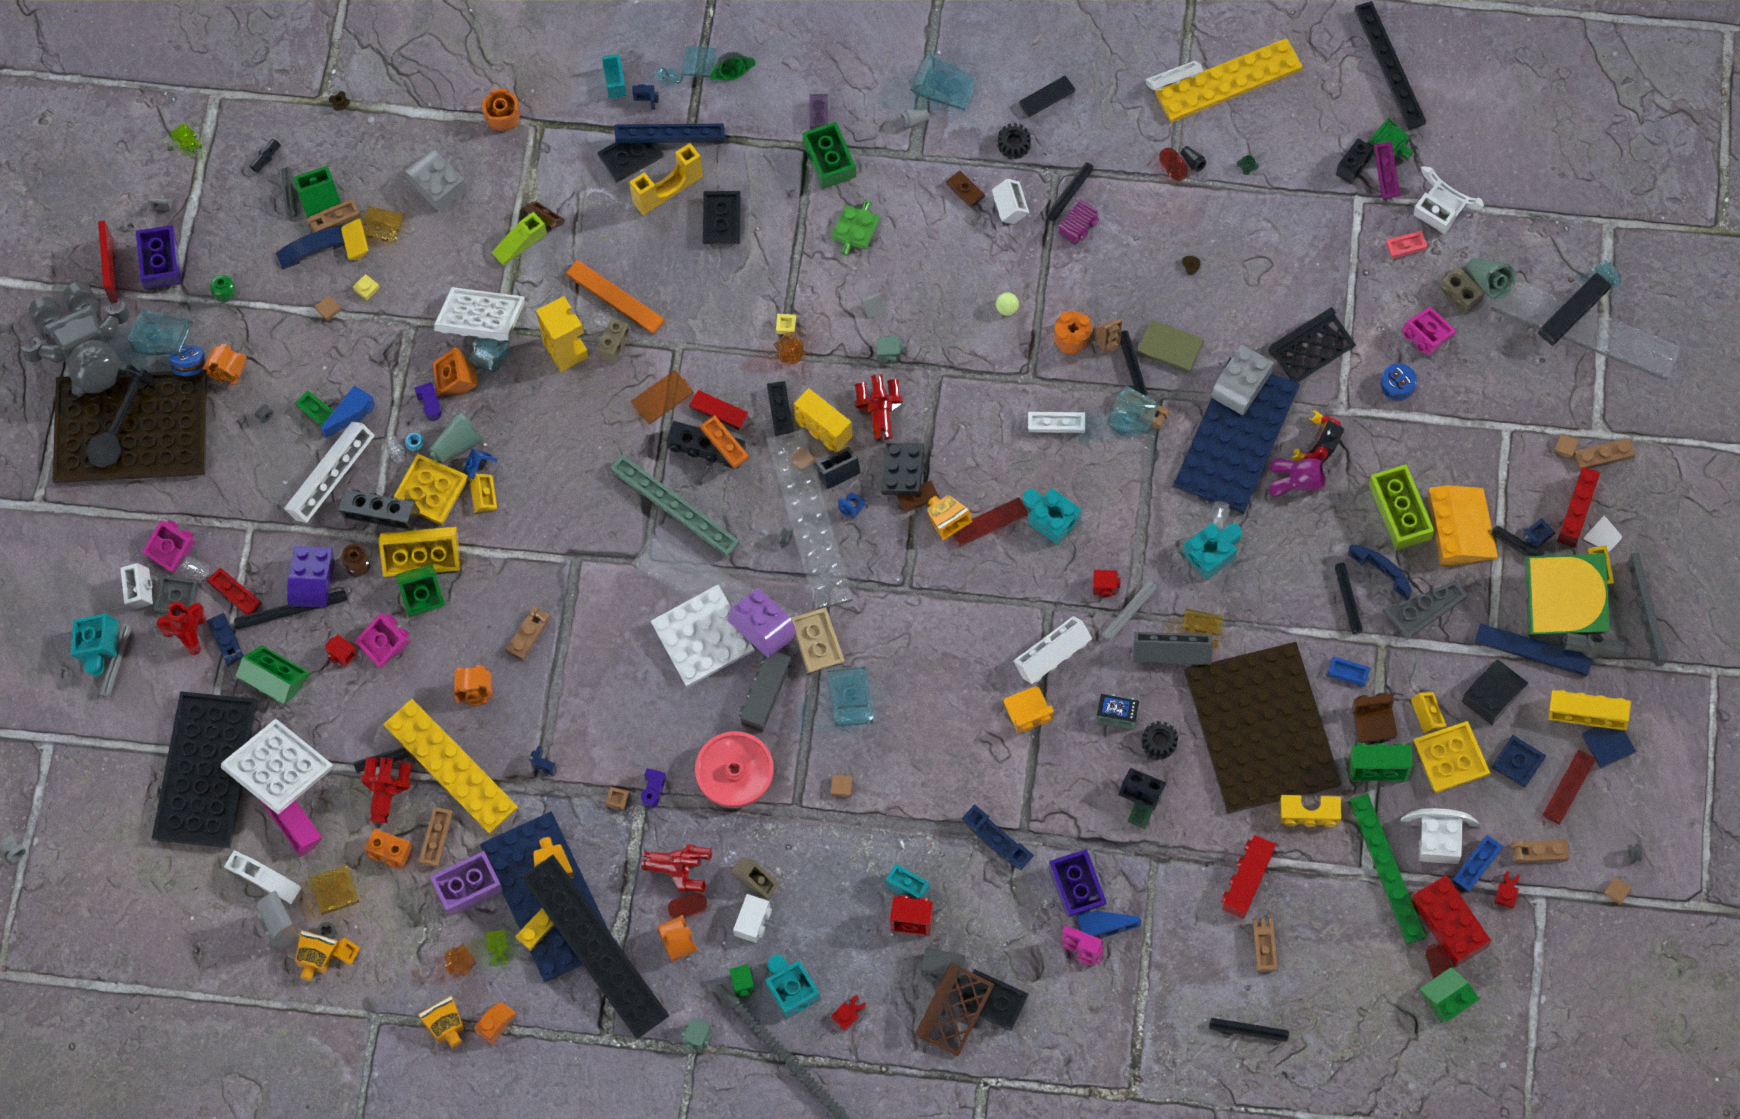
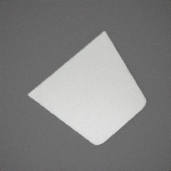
M1603 516L1583 539L1598 547L1607 545L1609 552L1621 540L1622 535Z

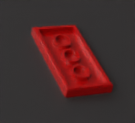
M103 220L98 222L103 288L111 303H118L113 238L106 221Z

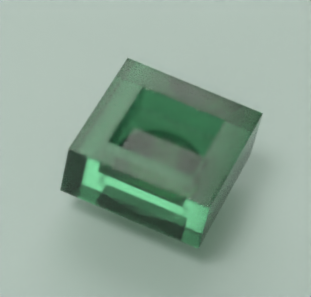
M1135 802L1128 822L1146 829L1153 810Z

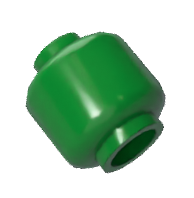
M218 275L210 283L211 293L217 301L228 302L235 296L236 288L229 276Z

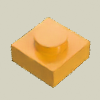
M341 937L333 956L351 965L360 947L347 938Z

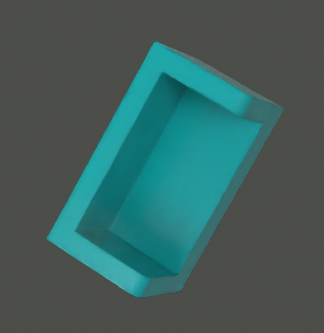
M620 54L603 56L602 61L608 98L627 96Z
M895 864L886 878V887L899 895H906L910 899L918 900V898H925L930 891V882Z

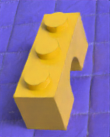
M1281 795L1280 824L1290 827L1297 824H1305L1306 827L1324 825L1329 828L1340 825L1341 796H1321L1319 808L1310 811L1302 806L1301 795Z

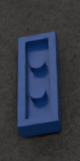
M1486 835L1453 878L1452 882L1469 893L1502 850L1503 846Z

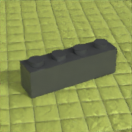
M1134 632L1133 662L1211 665L1212 634Z
M778 652L769 658L765 655L763 656L761 671L756 672L753 680L755 685L753 689H749L746 700H748L746 706H742L739 712L742 725L761 732L764 731L792 665L791 657Z

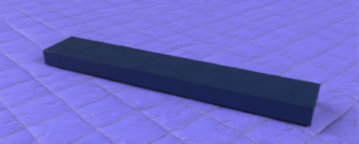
M724 123L614 124L615 143L725 142Z
M1481 623L1474 642L1584 676H1588L1593 660L1582 653L1563 650L1562 647Z

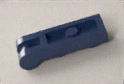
M222 613L206 620L227 667L238 659L241 661L244 655L225 614ZM235 650V653L228 655L229 652Z

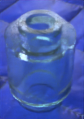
M1604 260L1595 268L1597 273L1612 284L1611 287L1615 288L1622 282L1621 273L1611 262Z

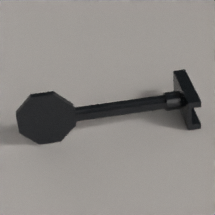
M128 363L125 368L132 376L129 383L130 387L108 433L91 438L86 448L90 463L102 469L116 464L120 458L122 449L116 434L137 390L140 389L142 383L152 386L155 381L145 369L141 368L139 371L131 363Z

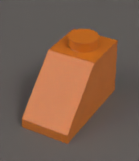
M500 1001L486 1011L474 1027L476 1034L493 1045L517 1013Z

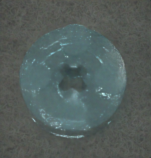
M476 336L472 344L475 348L469 357V361L488 371L496 372L502 365L499 361L507 355L510 342L509 340L499 341L493 338H480Z

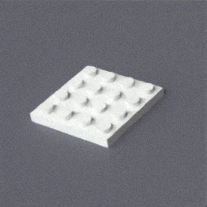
M452 287L434 324V331L455 333L461 336L470 335L479 338H493L499 341L509 340L524 306L525 297Z
M719 584L651 620L653 627L687 688L755 651L750 641L727 621L731 606Z
M275 719L221 763V768L274 812L279 814L330 772L333 764Z

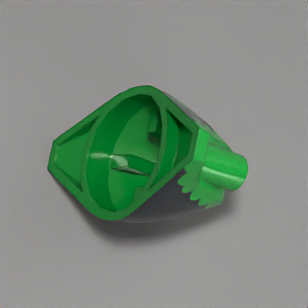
M728 52L721 55L713 63L714 68L709 73L711 80H734L756 65L754 58L744 56L740 52Z

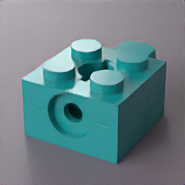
M1032 488L1026 490L1023 494V505L1031 510L1028 514V524L1057 546L1081 519L1082 509L1053 488L1045 496Z
M1212 522L1183 544L1182 553L1200 574L1208 580L1236 559L1238 549L1234 544L1241 540L1242 529L1239 525L1231 523L1220 530Z
M107 613L73 620L71 656L85 663L84 671L94 677L100 676L104 672V659L117 657L119 621Z
M780 954L772 955L769 958L768 969L772 976L765 979L766 988L786 1020L821 1000L820 992L800 960L789 966L786 959Z

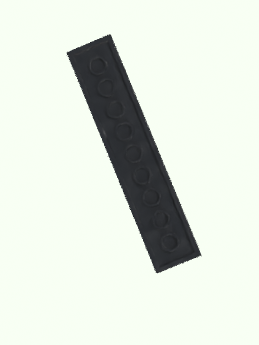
M551 855L520 877L636 1040L670 1017L554 855Z

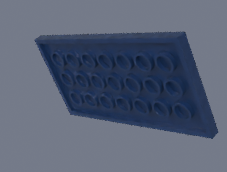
M1229 357V360H1228L1226 366L1228 365V363H1229L1230 360L1232 359L1231 357ZM1271 373L1244 415L1211 398L1173 487L1245 514L1300 384Z
M552 811L480 844L501 884L504 898L520 931L542 909L520 877L534 868V851L541 849L539 840L545 837L551 838L553 846L561 844L573 871L574 878L571 880L607 928ZM555 926L530 951L544 983L583 965Z

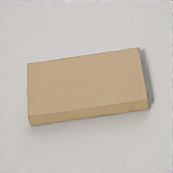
M826 607L790 618L795 626V639L808 674L845 662Z

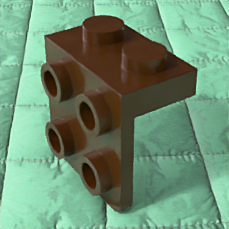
M1379 693L1372 697L1362 695L1354 699L1352 711L1360 743L1395 739L1397 737L1392 710L1394 703L1393 694Z

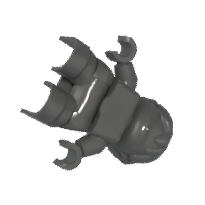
M84 281L73 282L64 290V300L72 313L63 317L53 298L43 296L34 300L29 306V314L39 336L47 344L42 345L41 341L35 337L33 340L36 345L35 347L28 349L22 346L21 350L27 361L38 362L42 358L52 362L65 361L68 365V372L72 381V393L79 397L85 393L95 394L113 387L119 378L127 376L126 366L121 363L118 354L106 343V341L115 336L118 325L125 323L129 319L130 315L125 301L120 303L121 308L116 311H112L110 306H106L108 316L102 322L100 307L90 286Z

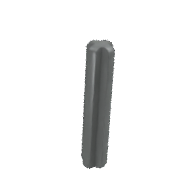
M286 167L281 169L286 215L288 218L296 217L297 214L291 168Z

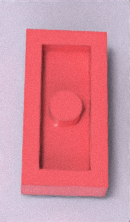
M1422 231L1386 240V246L1391 259L1427 250L1428 247Z

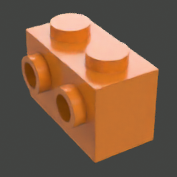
M374 828L365 847V852L368 858L375 862L381 860L386 862V865L396 869L399 867L403 869L413 847L410 841Z

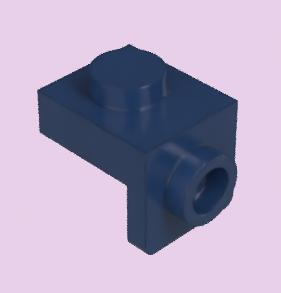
M639 84L632 86L633 101H651V109L654 110L655 103H659V94L655 92L654 85Z
M1542 518L1529 529L1527 527L1523 529L1524 539L1528 544H1534L1537 548L1555 534L1554 530Z
M538 746L536 751L533 750L530 755L529 761H531L532 769L537 770L543 776H555L557 771L556 764L542 759L544 752L542 747Z

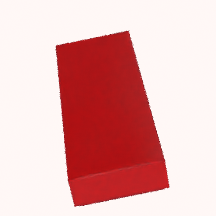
M697 390L689 404L691 409L709 417L715 415L720 422L738 430L741 429L748 416L747 411L700 390Z
M221 567L207 580L214 589L245 615L254 613L262 605L258 598Z

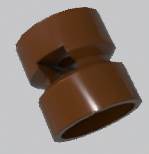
M350 544L343 549L341 558L346 571L354 577L366 574L370 568V562L365 549L359 544Z

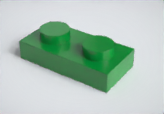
M308 390L295 403L296 407L321 427L334 412Z

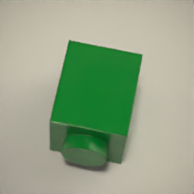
M749 964L729 969L735 996L744 998L752 995L755 992Z

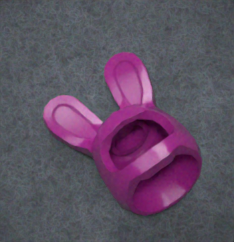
M1277 458L1270 463V469L1273 473L1291 474L1290 477L1271 483L1269 493L1274 497L1281 496L1293 489L1318 491L1326 486V476L1321 460L1309 458L1292 462L1287 459Z

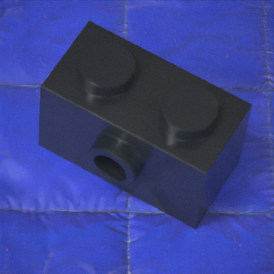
M850 447L816 462L818 477L827 489L861 474L858 457Z

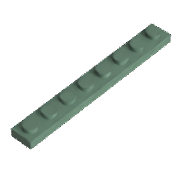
M623 454L610 467L611 472L727 558L740 544L738 539Z

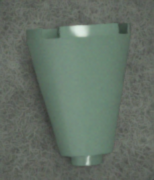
M1472 258L1466 265V273L1490 298L1497 300L1504 298L1511 292L1510 287L1512 283L1515 284L1516 272L1507 263Z
M457 413L431 446L430 456L435 462L440 461L443 463L483 441L480 433L474 430L473 424L462 413Z

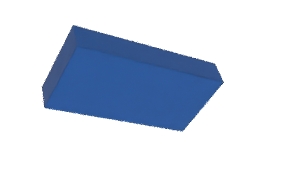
M1333 656L1327 676L1365 687L1370 667Z

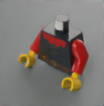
M1313 410L1312 413L1315 416L1313 418L1309 417V420L1316 425L1320 423L1321 425L1308 452L1303 454L1299 449L1293 451L1296 455L1291 456V458L1295 462L1314 458L1321 460L1323 464L1335 451L1344 432V428L1341 427V423L1337 418L1323 416L1318 411Z

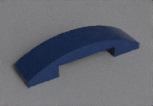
M343 226L327 228L308 234L276 252L282 270L299 264V259L332 246L334 249L345 246L341 231Z
M1351 545L1349 547L1347 555L1362 566L1367 561L1395 582L1393 586L1395 592L1407 601L1410 599L1412 594L1411 586L1404 574L1393 562L1372 549L1359 545Z
M974 804L962 817L964 823L986 845L1017 869L1022 870L1034 857L1022 844H1017L989 819V816L977 805Z

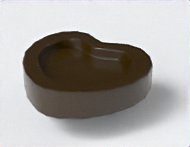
M1185 256L1182 259V265L1186 268V273L1189 275L1197 273L1200 268V260L1197 257Z

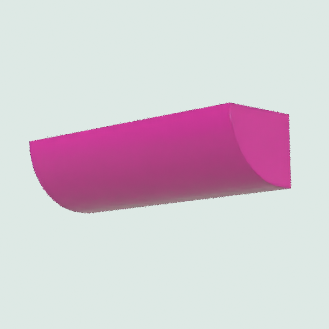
M260 800L299 857L310 852L319 844L322 836L296 800L279 814Z

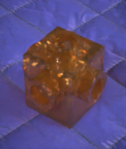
M786 333L773 343L778 351L777 356L783 363L796 364L806 354L802 341L792 334Z
M463 943L457 948L453 947L448 950L446 956H444L446 962L444 967L450 975L454 973L457 978L461 975H467L472 970V967L477 964L474 956Z

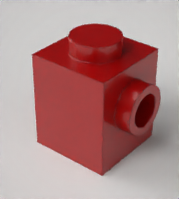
M1094 570L1093 595H1101L1102 597L1116 596V589H1120L1121 580L1120 577H1117V570Z
M339 634L334 638H330L326 643L327 658L334 664L338 662L344 668L357 655L355 647Z

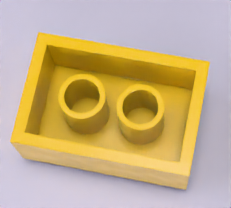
M808 388L794 403L795 422L800 427L808 429L815 439L819 438L829 450L833 449L835 452H839L852 438V422Z

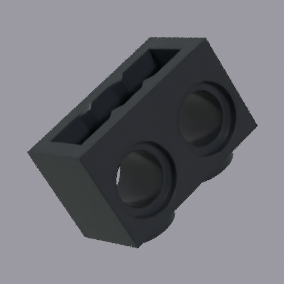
M1358 138L1339 162L1336 175L1352 184L1371 159L1374 147Z
M1130 768L1122 782L1119 796L1155 810L1162 798L1167 782Z

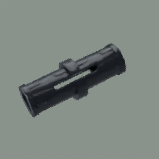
M272 138L268 145L259 151L258 157L250 165V168L254 172L259 173L265 164L272 160V156L281 147V144Z

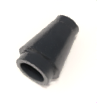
M1185 146L1181 150L1180 154L1192 171L1199 172L1206 166L1205 157L1189 146Z

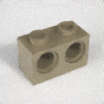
M1460 267L1442 280L1440 287L1442 293L1446 297H1450L1454 301L1455 306L1460 310L1462 309L1465 313L1483 300L1485 293ZM1451 283H1456L1458 286H1452Z
M611 317L596 348L599 359L615 365L630 335L628 323Z

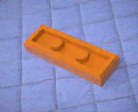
M715 415L700 425V429L734 469L749 459V455Z

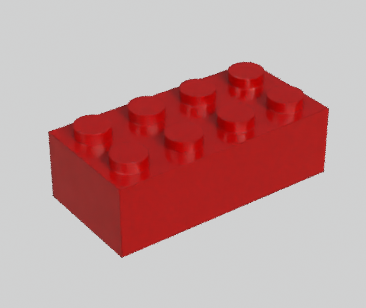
M1447 875L1413 894L1411 901L1414 908L1455 967L1489 947L1492 940Z

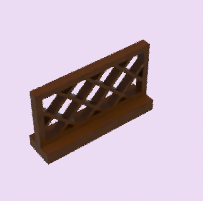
M951 962L915 1035L959 1056L994 983ZM962 972L968 975L970 983L959 987L957 977ZM971 977L978 981L972 982ZM982 982L989 986L985 994L976 995L974 984ZM954 983H956L957 988L952 989ZM972 986L975 997L963 1000L960 989ZM958 990L961 1001L950 1005L947 998L949 993ZM983 997L979 1004L978 998ZM976 999L978 1005L976 1012L968 1014L964 1003ZM962 1004L966 1015L954 1018L951 1007ZM949 1008L952 1019L941 1023L938 1016L940 1011ZM974 1015L970 1022L969 1016ZM967 1017L969 1023L967 1030L959 1032L955 1021ZM953 1022L957 1033L945 1037L942 1025ZM940 1026L942 1038L934 1040L928 1037L932 1028ZM965 1033L961 1040L960 1034ZM958 1035L960 1044L957 1050H954L948 1046L946 1039ZM944 1040L946 1045L940 1043L939 1041Z

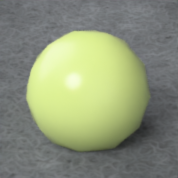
M1010 292L999 295L996 300V308L999 313L1004 316H1011L1016 313L1019 308L1018 298Z

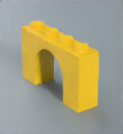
M691 143L675 152L676 165L672 172L663 180L654 184L644 172L629 182L632 202L643 216L703 177L701 155Z

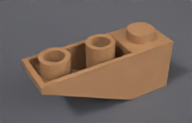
M1110 319L1093 328V337L1103 353L1115 351L1120 346L1121 319Z

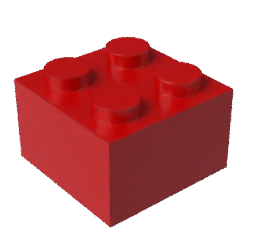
M906 895L893 896L890 930L930 936L933 901L922 897L917 900L910 899Z

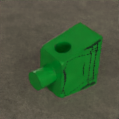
M1387 118L1367 144L1374 147V144L1392 141L1395 160L1398 156L1409 160L1413 154V151L1406 147L1409 136L1391 119Z

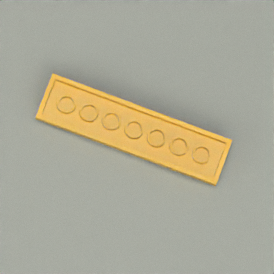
M1285 38L1200 72L1193 78L1187 77L1180 80L1177 84L1172 83L1161 90H1155V95L1170 123L1300 72L1303 66L1288 39Z
M413 699L408 701L383 724L394 738L489 835L519 809L497 784Z

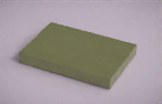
M1151 319L1137 353L1190 373L1204 339Z

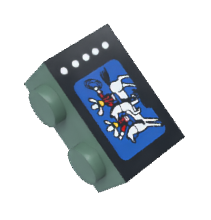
M1112 693L1101 694L1096 722L1135 729L1139 701L1133 697H1117Z

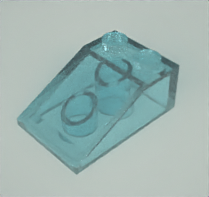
M930 53L921 60L910 91L925 99L965 110L977 78Z
M141 309L127 341L133 352L145 355L180 354L193 321Z
M866 667L827 671L834 727L872 724L873 707Z

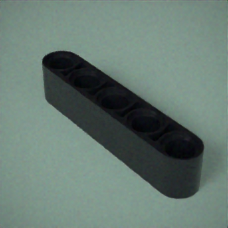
M1595 273L1541 327L1538 335L1551 346H1554L1608 292L1612 284L1599 273Z

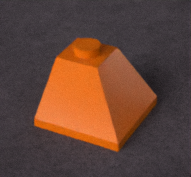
M457 347L432 363L438 397L467 393L478 385L476 368Z

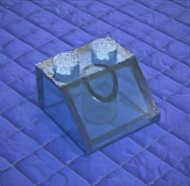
M1126 386L1118 394L1106 425L1122 434H1147L1159 403Z

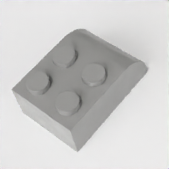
M430 150L403 172V176L438 212L467 190L464 178L435 150Z
M1241 344L1217 380L1211 393V398L1244 415L1271 375L1274 362Z
M276 890L264 896L257 904L260 912L257 917L264 931H266L265 933L272 947H277L282 952L298 944L300 937Z

